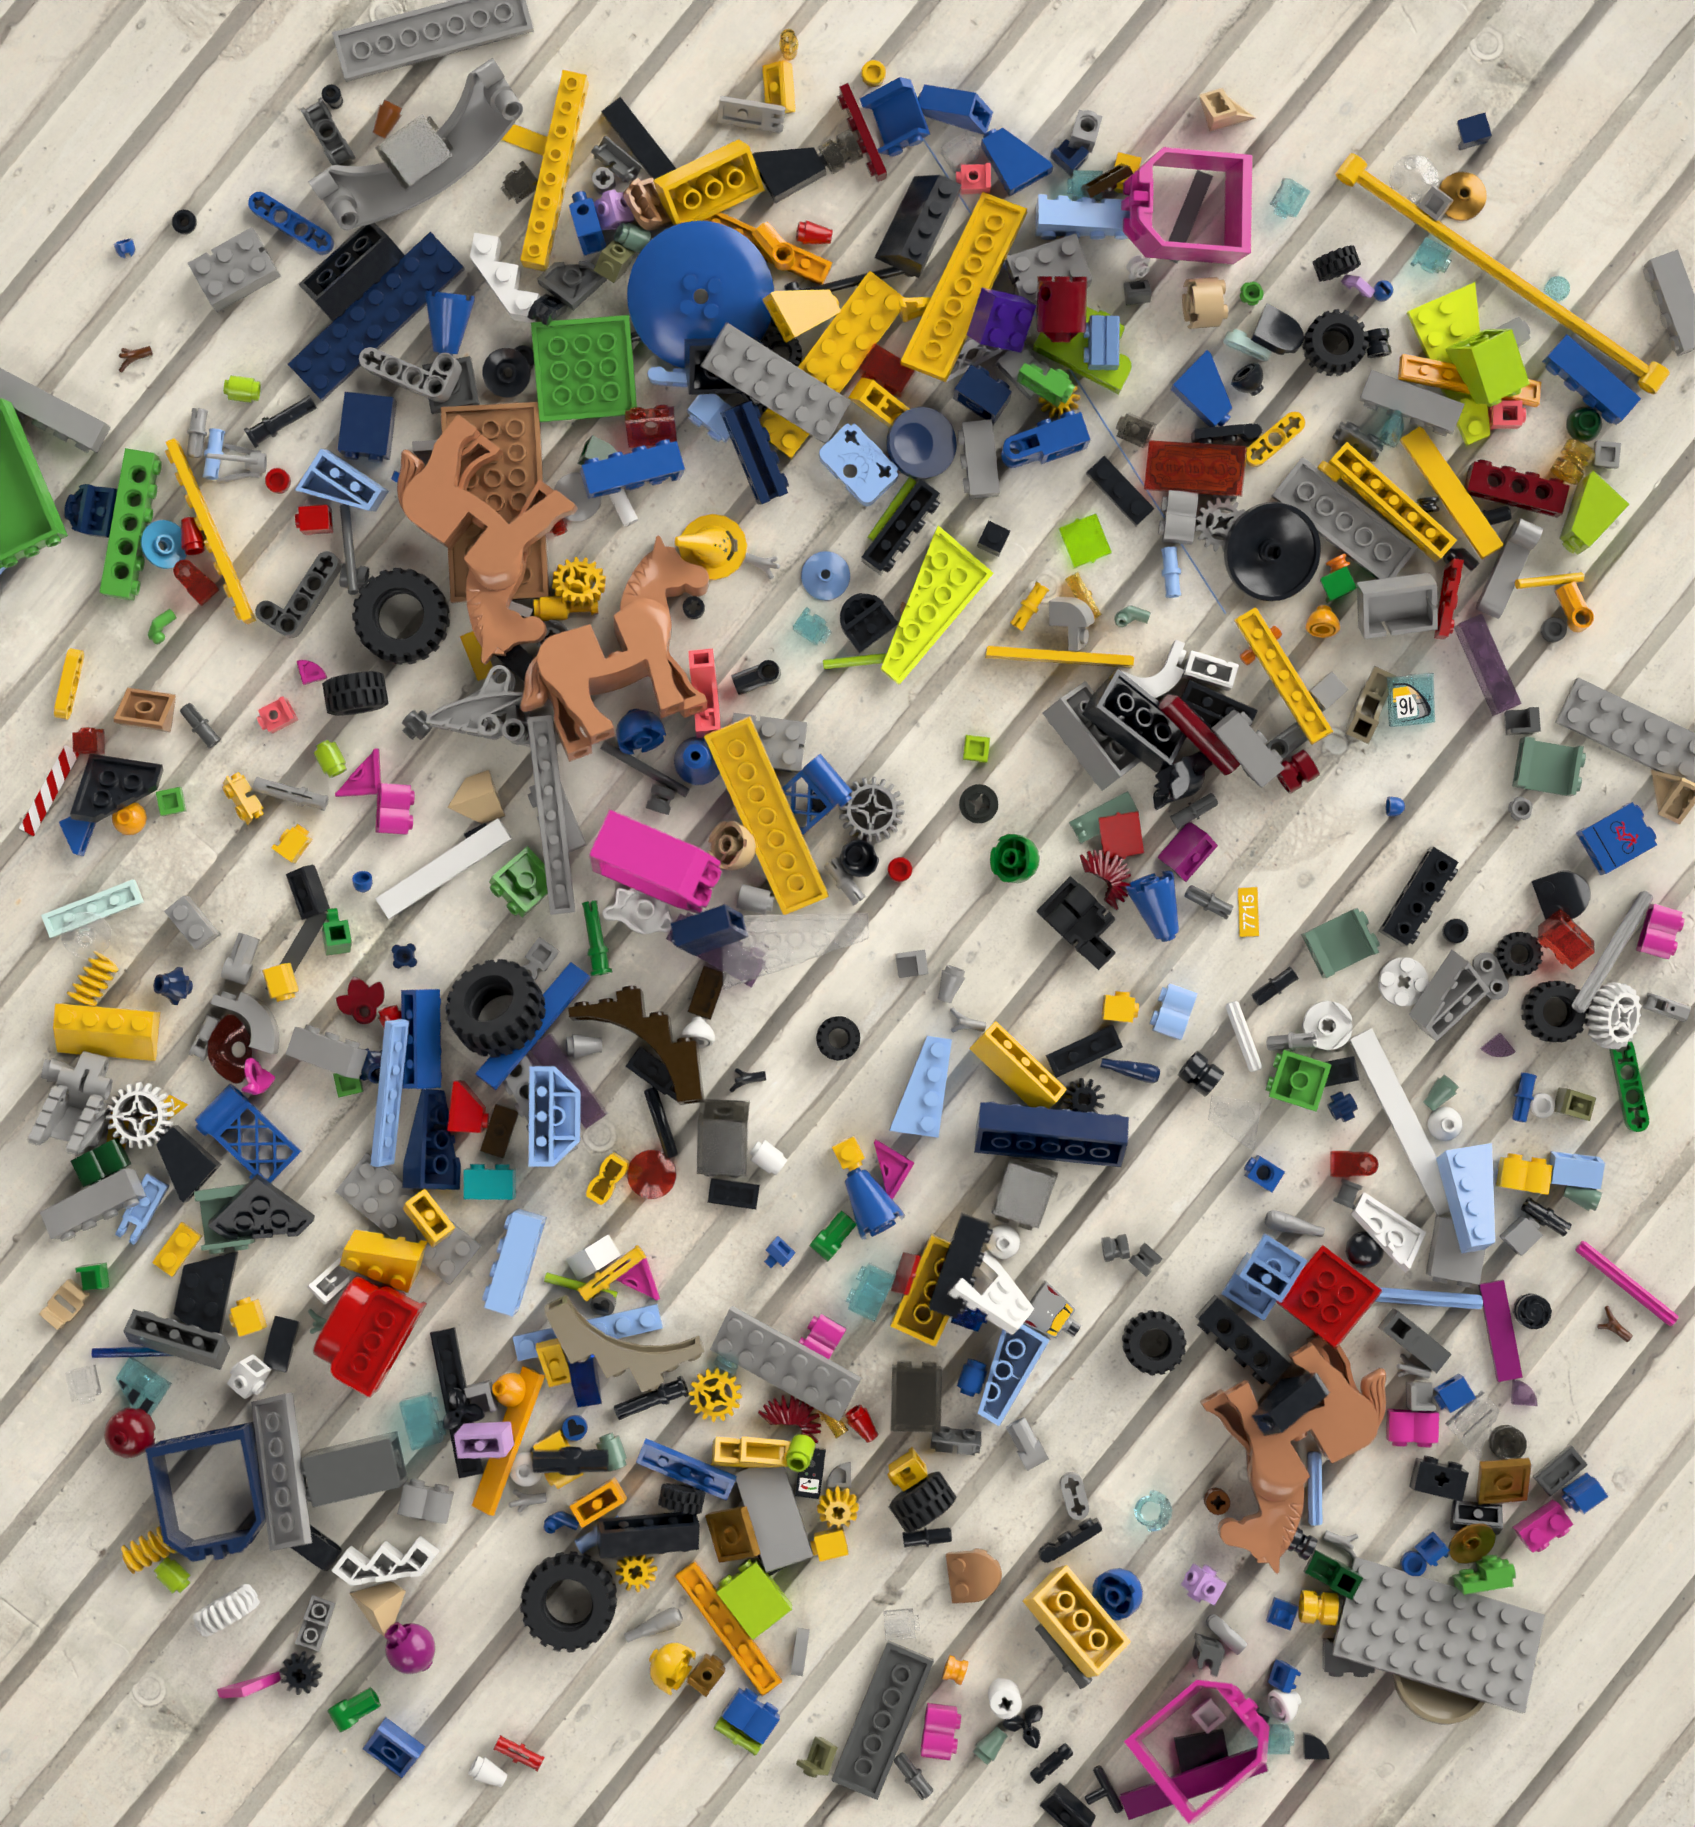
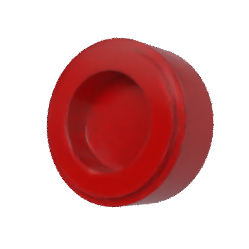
M274 468L266 474L265 484L273 493L282 494L289 489L291 479L289 474L283 469Z
M894 858L888 865V874L894 881H906L912 874V865L906 858Z

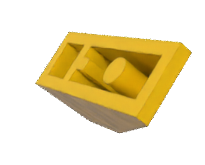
M861 377L848 396L852 402L889 428L896 417L909 410L906 405L872 379Z

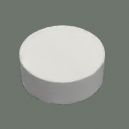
M1535 1094L1533 1096L1534 1100H1531L1530 1112L1539 1118L1551 1116L1555 1110L1554 1099L1548 1094Z

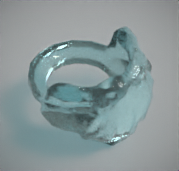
M1151 1490L1149 1496L1142 1497L1136 1503L1134 1513L1139 1523L1145 1525L1149 1532H1155L1169 1524L1172 1518V1506L1164 1494ZM1147 1502L1160 1504L1161 1512L1158 1519L1152 1521L1143 1519L1141 1515L1142 1506Z

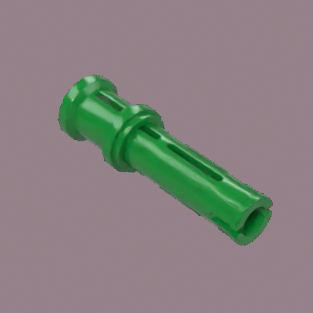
M597 900L590 902L592 911H590L589 901L582 903L590 945L587 956H590L591 976L613 973L612 968H609L607 957L609 948L604 946Z

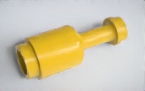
M562 596L540 597V599L534 600V616L542 621L567 620L568 615L573 612H591V615L598 614V600L594 599L592 606L587 602L584 603V608H581L579 603H576L574 607H571V603L568 601L562 603Z

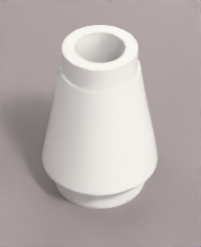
M477 1756L469 1770V1775L473 1776V1780L500 1788L503 1786L508 1775L485 1756L483 1758Z

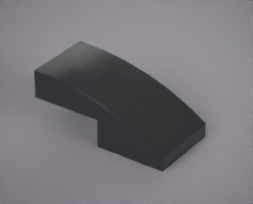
M279 1316L274 1317L263 1363L270 1369L287 1373L294 1350L293 1345L299 1328V1321Z

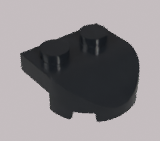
M855 594L846 600L840 612L841 629L859 654L898 625L897 620L884 605V602L876 595Z
M1569 870L1558 871L1531 881L1548 927L1575 919L1585 911L1591 899V891L1587 881L1582 876Z

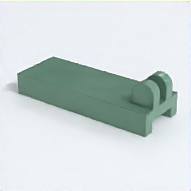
M1127 791L1070 821L1069 824L1081 844L1100 834L1098 818L1112 816L1117 812L1120 814L1135 812L1138 809Z

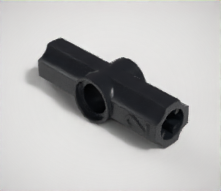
M562 1447L559 1450H533V1473L559 1472L560 1475L570 1476L579 1475L582 1472H608V1449L582 1450L581 1447Z

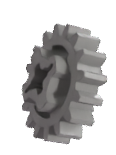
M1216 498L1215 505L1210 501L1206 503L1207 510L1201 507L1199 512L1202 516L1196 517V522L1200 523V525L1195 527V531H1201L1202 534L1198 537V540L1205 539L1206 548L1212 544L1214 545L1213 551L1216 552L1219 546H1222L1224 551L1225 541L1230 528L1237 518L1245 512L1244 509L1240 511L1236 509L1239 504L1238 502L1232 506L1230 505V498H1227L1224 503H1221L1220 498ZM1220 509L1227 510V511H1229V512H1231V513H1230V514L1222 513V512L1220 511ZM1209 515L1211 524L1206 528V518ZM1230 520L1224 528L1220 527L1213 530L1219 521L1226 522ZM1212 536L1222 537L1223 541L1216 540Z

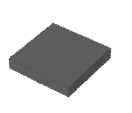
M470 356L456 359L460 363L462 371L450 398L442 403L429 399L431 414L441 413V407L480 405ZM452 362L445 364L444 372L451 369ZM433 363L422 365V367L429 372ZM442 384L435 386L433 394L441 391Z

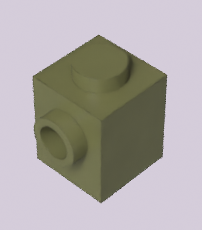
M613 240L601 251L593 271L615 283L627 272L635 252L622 247L619 242Z

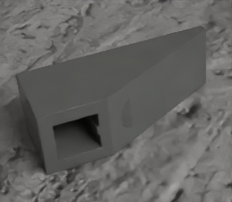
M1394 1308L1378 1326L1379 1329L1435 1373H1438L1452 1355Z

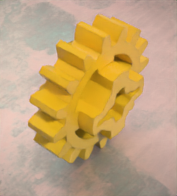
M574 557V562L565 559L564 566L561 564L557 565V571L553 573L552 588L556 589V597L562 596V603L570 601L571 607L579 603L580 607L584 608V603L587 602L592 606L594 599L598 601L601 599V593L605 592L606 576H602V568L596 569L595 561L588 564L587 558L579 562L578 557Z
M716 1367L715 1373H711V1370L707 1368L705 1376L701 1373L697 1374L699 1382L692 1381L691 1385L695 1390L689 1391V1395L694 1396V1399L690 1401V1405H697L695 1413L697 1414L702 1411V1419L705 1420L709 1415L712 1422H715L717 1416H720L721 1420L725 1421L726 1413L733 1416L734 1411L732 1408L740 1407L736 1399L742 1398L743 1394L737 1393V1390L742 1386L741 1384H734L737 1378L735 1375L731 1378L728 1377L729 1370H725L722 1374L719 1367ZM709 1379H718L716 1383L710 1385L704 1383ZM726 1383L732 1390V1397L726 1393ZM720 1390L719 1395L722 1398L717 1397L716 1400H713L711 1398L712 1394L709 1391ZM699 1392L705 1396L707 1402L705 1406L700 1400ZM721 1404L727 1406L722 1410H713L715 1406Z

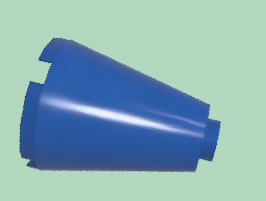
M426 291L425 297L433 352H438V355L441 353H449L452 356L453 354H458L475 302V296H469L468 300H466V295L436 292L433 297L432 291Z
M688 738L677 748L674 756V766L678 775L685 782L693 785H705L712 782L720 774L705 738ZM700 754L699 760H692V757L694 755Z
M1162 871L1163 876L1160 877L1156 876L1155 873L1132 881L1130 883L1131 887L1126 886L1128 895L1156 939H1161L1162 942L1173 940L1176 938L1175 934L1179 932L1175 881L1172 871Z
M856 1168L847 1174L848 1178L845 1180V1185L861 1239H866L865 1234L870 1233L871 1237L876 1236L896 1224L894 1219L898 1216L901 1220L905 1217L900 1207L867 1170L861 1171L860 1168Z

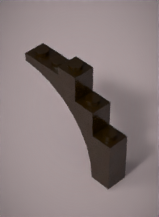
M637 986L622 987V991H616L617 1001H613L612 998L598 1000V1004L589 1005V1002L582 1001L574 1003V1007H568L569 1017L572 1021L593 1020L611 1023L629 1030L646 1041L665 1063L674 1083L677 1102L680 1105L705 1102L697 1041H692L690 1037L679 1038L677 1043H673L670 1016L668 1014L664 1015L663 1011L651 1012L649 1013L650 1017H646L644 994L641 988L637 989Z

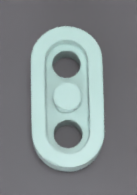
M1234 329L1233 332L1228 331L1223 340L1227 346L1262 361H1268L1272 351L1253 342L1247 337L1245 332Z

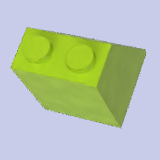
M1485 329L1446 348L1449 358L1456 366V370L1467 385L1476 404H1487L1488 407L1497 405L1502 402L1501 398L1515 396L1522 392V388L1530 385L1512 329Z
M1594 471L1578 482L1560 535L1564 548L1570 553L1575 552L1577 555L1590 548L1630 505Z

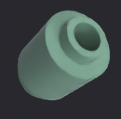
M628 222L626 224H619L614 240L619 242L622 247L640 254L642 249L652 240L650 231Z
M609 1433L599 1437L600 1442L596 1443L597 1449H608V1472L626 1466L625 1459L627 1457L619 1435L614 1436L613 1433Z

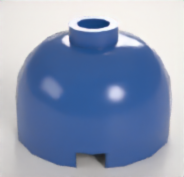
M637 708L629 710L621 718L616 728L619 749L626 754H634L633 750L641 748L642 753L648 752L664 742L663 736H666V731L660 718L653 712Z
M1115 1568L1107 1570L1095 1579L1092 1595L1095 1599L1097 1598L1098 1603L1111 1619L1118 1621L1128 1618L1139 1609L1143 1599V1589L1141 1582L1132 1572Z

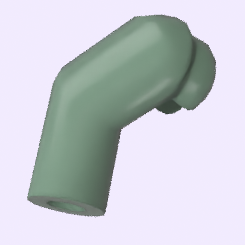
M1130 605L1116 613L1114 617L1115 624L1118 627H1125L1134 620L1147 624L1151 612Z

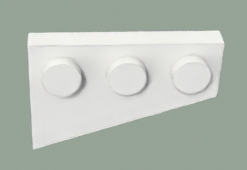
M1363 1193L1359 1197L1351 1215L1406 1273L1411 1268L1426 1232L1366 1193Z

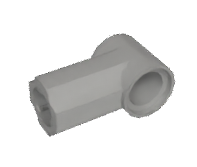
M238 933L231 956L224 963L221 977L246 985L252 973V961L260 939Z
M1025 1417L1006 1426L1027 1471L1049 1460L1040 1441L1036 1440Z

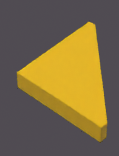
M931 297L900 298L899 309L902 321L908 322L923 316Z

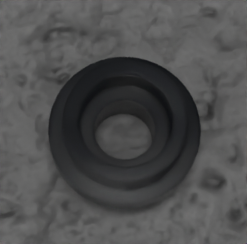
M179 210L173 215L172 226L180 234H190L197 226V219L191 211ZM188 219V225L181 226L182 220Z

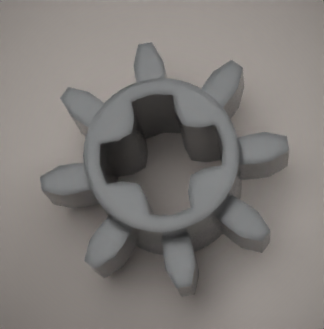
M415 710L411 711L402 721V724L405 726L402 731L412 740L415 737L419 740L423 739L430 732L432 726L426 723L427 714L423 710L419 713Z

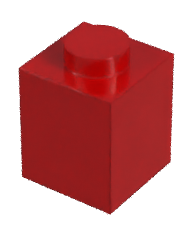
M329 505L298 507L299 514H295V524L297 529L300 528L301 533L304 535L333 533L332 508Z

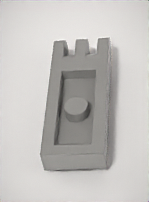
M721 96L717 122L772 132H782L785 107Z

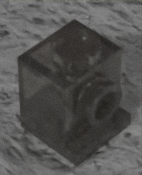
M524 161L519 163L521 169L518 171L513 170L506 175L505 181H503L504 186L500 188L508 200L513 198L517 204L536 190L538 182Z
M1126 413L1125 417H1120L1116 425V430H1119L1116 436L1141 448H1145L1148 446L1157 424L1131 413ZM1134 424L1138 425L1140 428L1137 434L1132 432V426Z

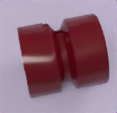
M1302 749L1291 756L1290 762L1285 760L1281 763L1285 769L1277 775V778L1289 794H1292L1302 787V782L1309 783L1320 776V773L1312 758Z

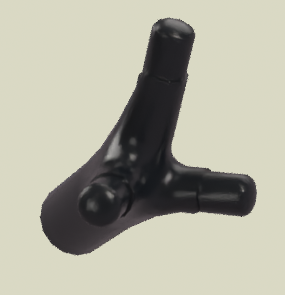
M736 1068L735 1072L741 1077L734 1079L736 1083L729 1090L733 1093L737 1088L745 1084L766 1081L765 1071L747 1073Z

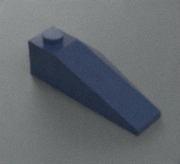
M421 1089L403 1162L402 1188L460 1190L461 1164L459 1157L455 1155L453 1146L456 1143L455 1137L451 1135L450 1131H447L449 1110L444 1090Z

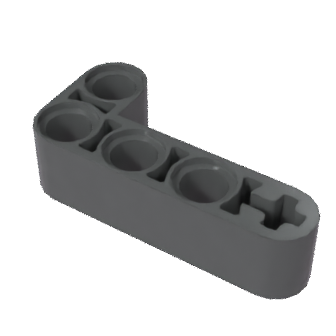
M329 551L320 553L285 608L282 609L268 600L262 601L255 609L257 618L285 637H298L342 568L340 559ZM326 560L333 563L331 568L326 567L324 564ZM320 570L322 573L326 574L327 577L324 578L317 572ZM314 579H320L321 586L317 590H311L310 584ZM306 599L308 602L307 608L304 611H298V602ZM268 607H273V616L265 619L263 616L264 610ZM289 620H293L295 623L294 629L290 632H285L284 624Z

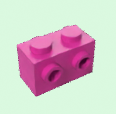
M1552 1499L1512 1528L1525 1547L1533 1553L1546 1549L1549 1546L1548 1542L1555 1537L1561 1538L1570 1531L1569 1528L1574 1524L1561 1505Z

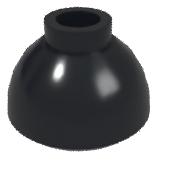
M1250 363L1240 369L1233 376L1231 385L1239 392L1250 393L1251 396L1259 394L1264 388L1262 385L1263 371L1260 364Z

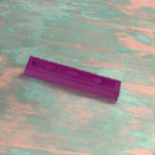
M1504 1280L1481 1283L1478 1286L1483 1299L1482 1307L1497 1382L1523 1378Z

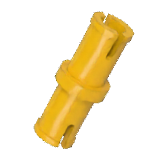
M1036 582L1027 598L1021 601L1020 604L1022 606L1012 621H1010V624L1023 631L1032 615L1038 612L1039 609L1037 607L1047 592H1049V589Z

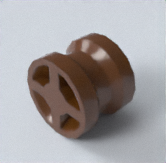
M1211 1488L1204 1495V1504L1212 1514L1223 1515L1230 1508V1498L1221 1488Z

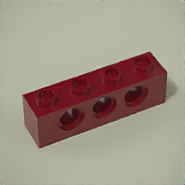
M1479 459L1469 466L1464 488L1473 497L1558 518L1564 512L1570 485L1563 484L1564 481L1558 478H1549L1547 480L1539 478L1540 475L1534 472H1525L1523 474L1516 472L1514 467L1501 466L1499 468L1492 466L1490 461ZM1488 476L1497 478V487H1493L1488 483ZM1512 482H1518L1521 485V493L1513 491L1511 487ZM1536 488L1544 490L1545 499H1540L1536 496Z

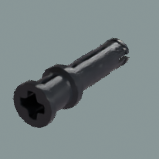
M308 395L275 416L262 418V422L250 429L245 428L244 431L253 446L257 448L260 442L269 437H276L277 431L309 412L316 410L317 407Z
M678 1376L677 1380L665 1385L660 1384L658 1389L614 1405L615 1414L618 1420H622L661 1403L668 1405L671 1400L681 1396L688 1397V1387L684 1378Z

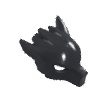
M1201 751L1182 757L1181 761L1160 770L1155 775L1159 783L1154 785L1157 790L1153 794L1156 811L1167 803L1190 797L1200 790L1205 779V771L1213 765Z

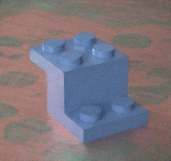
M1264 1233L1253 1252L1245 1254L1221 1294L1264 1321L1276 1301L1282 1303L1308 1260Z

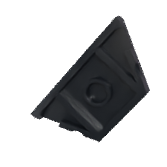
M232 1252L184 1265L173 1314L188 1326L194 1325L204 1331L221 1334L239 1252Z

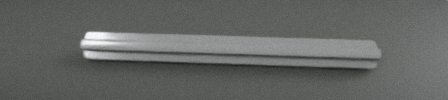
M1647 891L1639 893L1572 1003V1009L1576 1010V1012L1582 1013L1586 1011L1651 904L1653 896Z

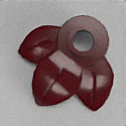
M352 977L348 985V995L336 997L337 1006L343 1014L352 1015L359 1024H369L375 1020L377 1008L384 1002V987L381 982H377L369 987L360 978ZM364 1007L369 1010V1015L366 1017L361 1015V1010Z

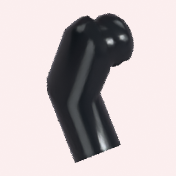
M1451 548L1443 556L1446 564L1453 559L1464 560L1463 565L1470 571H1473L1480 564L1465 548Z

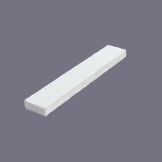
M497 818L375 899L387 918L391 919L512 840L500 819Z

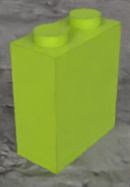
M757 1558L752 1562L750 1559H747L738 1567L739 1572L732 1577L728 1574L718 1582L719 1587L716 1592L752 1640L792 1610V1603L772 1577H769Z

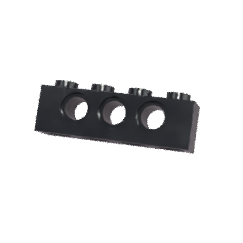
M1216 1295L1195 1316L1199 1320L1197 1326L1207 1335L1210 1332L1214 1333L1218 1337L1215 1342L1225 1351L1230 1348L1236 1354L1234 1359L1243 1368L1249 1365L1254 1370L1252 1376L1262 1385L1267 1382L1272 1386L1291 1365ZM1227 1319L1229 1322L1228 1329L1223 1332L1218 1331V1321ZM1239 1336H1246L1247 1344L1243 1348L1235 1346V1341ZM1260 1352L1264 1353L1266 1357L1264 1363L1261 1365L1254 1364V1356Z

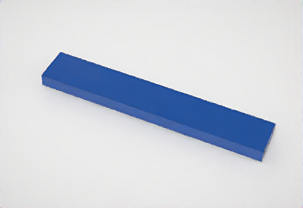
M570 962L543 994L546 1003L544 1006L546 1010L545 1017L541 1019L543 1024L539 1031H535L534 1034L536 1036L532 1041L528 1040L524 1044L525 1047L520 1050L518 1048L513 1050L512 1054L505 1056L503 1053L500 1057L490 1056L475 1073L476 1076L496 1090L591 979L590 976Z

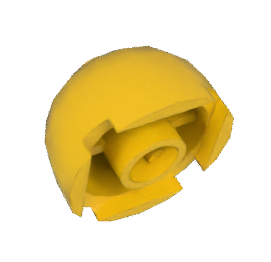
M673 1642L662 1646L660 1649H655L649 1658V1662H651L650 1678L654 1685L665 1693L672 1695L671 1689L678 1690L691 1672L692 1666H688L691 1658L695 1660L696 1652L685 1645Z

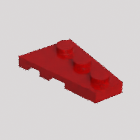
M1453 559L1444 566L1438 607V629L1435 630L1434 638L1444 640L1449 637V634L1453 633L1455 621L1452 617L1457 607V592L1464 560Z

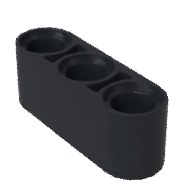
M310 1525L312 1543L290 1548L316 1567L327 1572L341 1554L342 1548Z

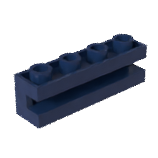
M746 401L720 412L757 504L762 505L773 498L788 494V480L785 474H781L777 464H780L775 450L771 451L768 444L770 436L765 427L762 428L759 422L761 414L757 405L752 404L751 401Z

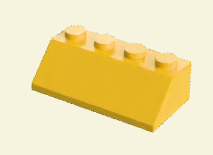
M740 139L653 180L659 199L674 226L690 221H703L765 191L750 146Z
M55 1003L53 1032L57 1052L82 1054L86 1051L105 1057L156 1061L161 1012Z

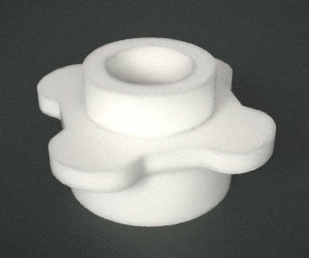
M1141 255L1132 257L1127 263V270L1130 272L1128 278L1133 281L1137 277H1144L1150 270L1148 266L1150 258H1145Z

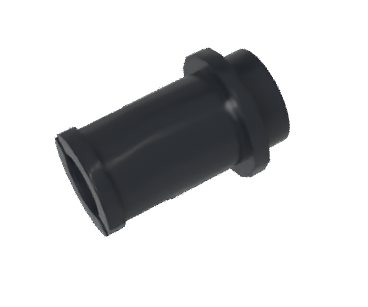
M333 84L323 88L321 93L323 100L332 109L340 108L343 105L340 89Z

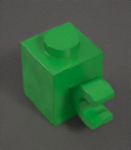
M337 908L327 909L328 923H323L322 927L326 956L350 953L352 940L348 920L339 921Z

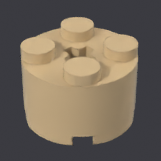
M1217 277L1185 280L1183 287L1188 288L1187 294H1182V309L1185 322L1190 321V324L1187 326L1188 329L1219 327L1222 320L1228 318V306L1224 304L1223 294L1226 292L1224 279L1219 280Z

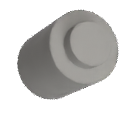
M742 884L736 908L765 915L767 910H772L774 897L770 896L771 891Z

